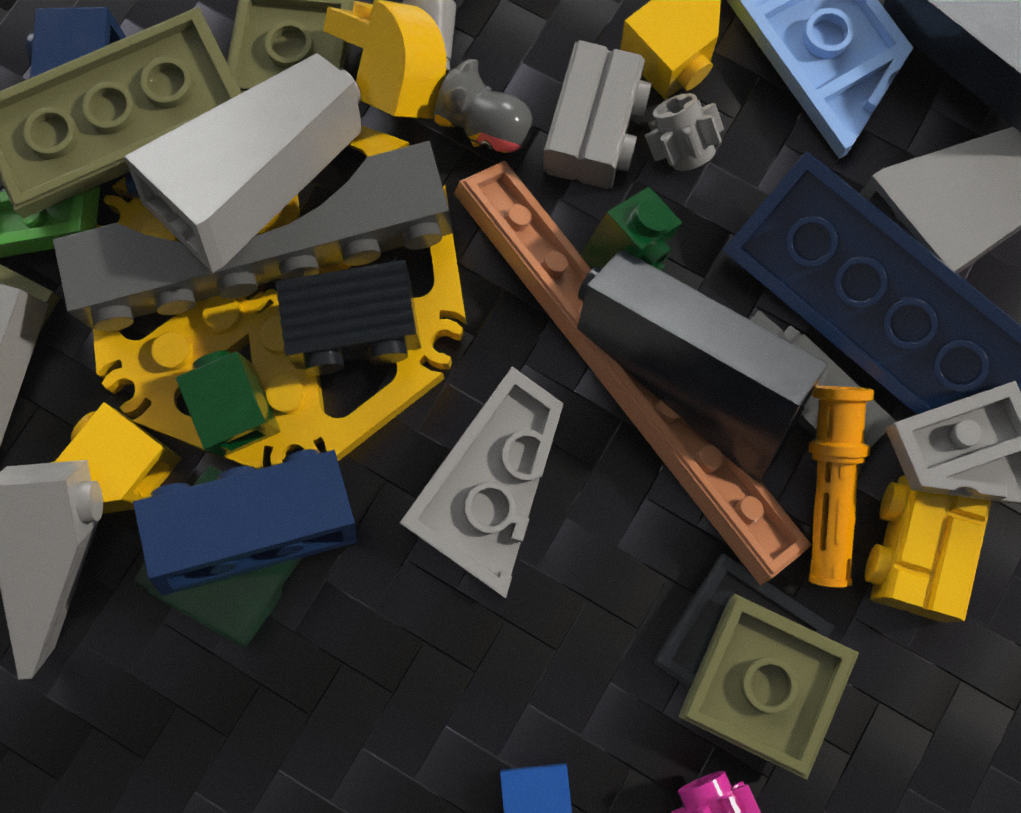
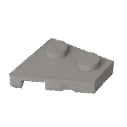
M1016 381L903 419L885 428L911 490L1021 505V391Z

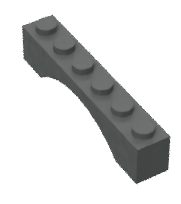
M430 141L367 157L349 181L322 205L288 225L253 237L224 267L214 273L181 242L145 235L118 223L53 239L67 311L91 329L116 331L132 325L134 322L133 318L155 312L162 315L184 313L193 309L196 306V302L219 295L222 298L228 299L244 297L254 293L258 289L257 285L279 279L286 280L316 275L321 268L343 262L348 266L365 265L377 260L381 256V252L403 246L410 250L425 249L439 243L442 240V236L452 234L453 229Z

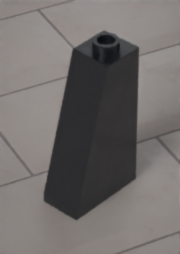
M884 0V9L910 43L1021 132V0Z
M622 249L603 269L599 266L592 268L582 282L578 292V299L583 302L577 329L678 414L708 442L719 449L737 467L760 483L788 443L828 363Z

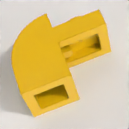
M374 0L373 5L354 1L352 11L328 7L323 32L363 48L356 79L361 94V101L392 116L433 119L437 97L446 76L447 59L443 37L432 17L417 6L384 0Z

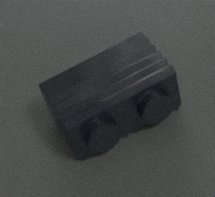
M405 260L276 281L275 286L278 293L277 299L281 317L280 323L286 357L296 369H305V372L310 375H326L344 369V361L346 360L354 361L358 358H369L372 364H391L408 358V350H418L421 348L411 279Z

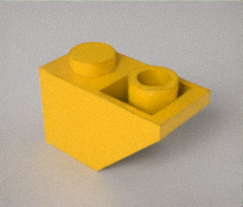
M104 402L97 411L88 413L76 424L71 433L72 441L56 461L50 462L88 460L91 481L96 480L102 490V514L134 509L133 501L151 497V493L160 487L182 459V457L144 428L131 421L132 419Z

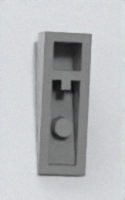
M88 460L7 466L0 471V589L18 680L32 679L55 649L98 521L102 517V490L96 480L91 481Z

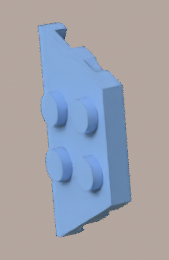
M727 0L837 157L840 159L847 155L913 49V46L878 0Z

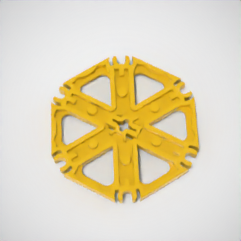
M362 126V132L346 147L359 151L366 157L407 147L410 144L402 139ZM125 177L111 186L119 196L132 199L127 203L123 198L115 195L105 196L103 203L111 211L120 214L118 224L145 235L180 242L142 204L141 199H135L129 194L125 185ZM444 185L443 191L448 205L446 187ZM298 194L255 236L288 225L300 218ZM453 233L442 236V240L439 243L430 247L435 279L434 286L425 296L414 298L421 348L418 350H408V358L396 362L397 373L393 381L346 417L332 418L326 415L324 412L320 375H310L305 372V369H296L286 357L280 323L278 293L272 288L264 293L262 292L268 286V283L257 285L258 289L254 293L244 297L228 299L222 298L219 295L197 301L193 309L176 314L140 340L126 339L121 329L116 331H98L93 329L96 374L104 379L102 382L103 386L113 394L121 391L129 384H134V396L120 407L123 413L131 418H135L131 421L139 426L206 451L203 449L192 418L183 414L178 408L177 398L182 393L175 377L193 370L192 364L194 361L204 355L222 350L229 351V353L239 352L250 343L252 364L256 369L265 391L267 402L271 406L281 432L221 458L242 466H252L257 470L267 467L268 452L272 450L270 458L271 465L273 466L281 464L283 459L296 449H313L321 453L317 445L324 442L327 452L335 450L337 460L339 461L445 379L443 373L431 371L424 367L423 364L426 361L437 369L450 370L452 365L451 357L437 352L433 347L436 340L440 337L447 336L461 341L464 336L463 328L457 322L441 319L444 317L453 318L466 324ZM343 262L321 268L318 274L346 270L352 266L345 265Z

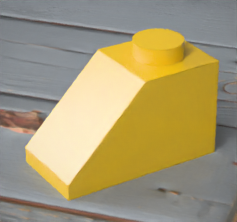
M651 0L625 20L620 50L642 55L643 59H645L642 76L648 82H652L654 89L665 100L682 87L687 91L693 89L711 71L713 64L710 61L719 33L721 0Z

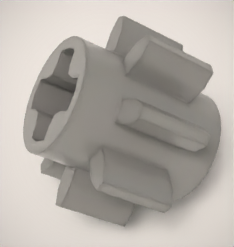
M686 93L671 97L654 109L653 116L655 120L648 123L651 132L645 135L654 161L667 158L669 166L672 165L678 171H686L700 167L714 157L716 153L714 145L722 142L719 133L724 130L715 103L702 107L700 100L697 99L695 94Z

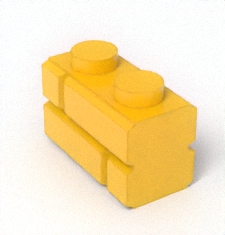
M905 475L899 477L898 483L891 482L886 488L880 506V518L888 521L883 545H874L865 568V581L873 583L870 600L939 622L965 621L992 501L913 491Z

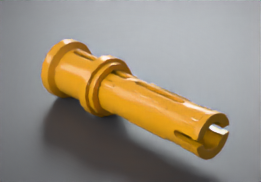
M816 386L812 396L819 400L816 439L809 441V452L812 453L811 458L817 460V482L813 515L812 557L808 580L820 586L847 587V585H852L851 569L859 464L865 463L866 457L870 455V446L864 443L866 403L873 400L874 390L844 386Z

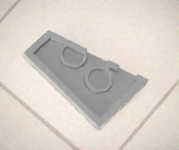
M511 367L400 521V524L503 598H506L514 563L520 543L524 539L530 519L528 516L539 479L543 475L564 404L514 367Z

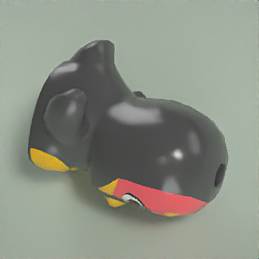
M468 59L462 62L457 68L452 69L442 83L434 109V122L449 128L455 126L464 128L465 135L470 139L473 147L485 145L502 153L517 152L530 139L534 126L531 110L517 97L507 93L491 91L489 86H485L478 72V60Z

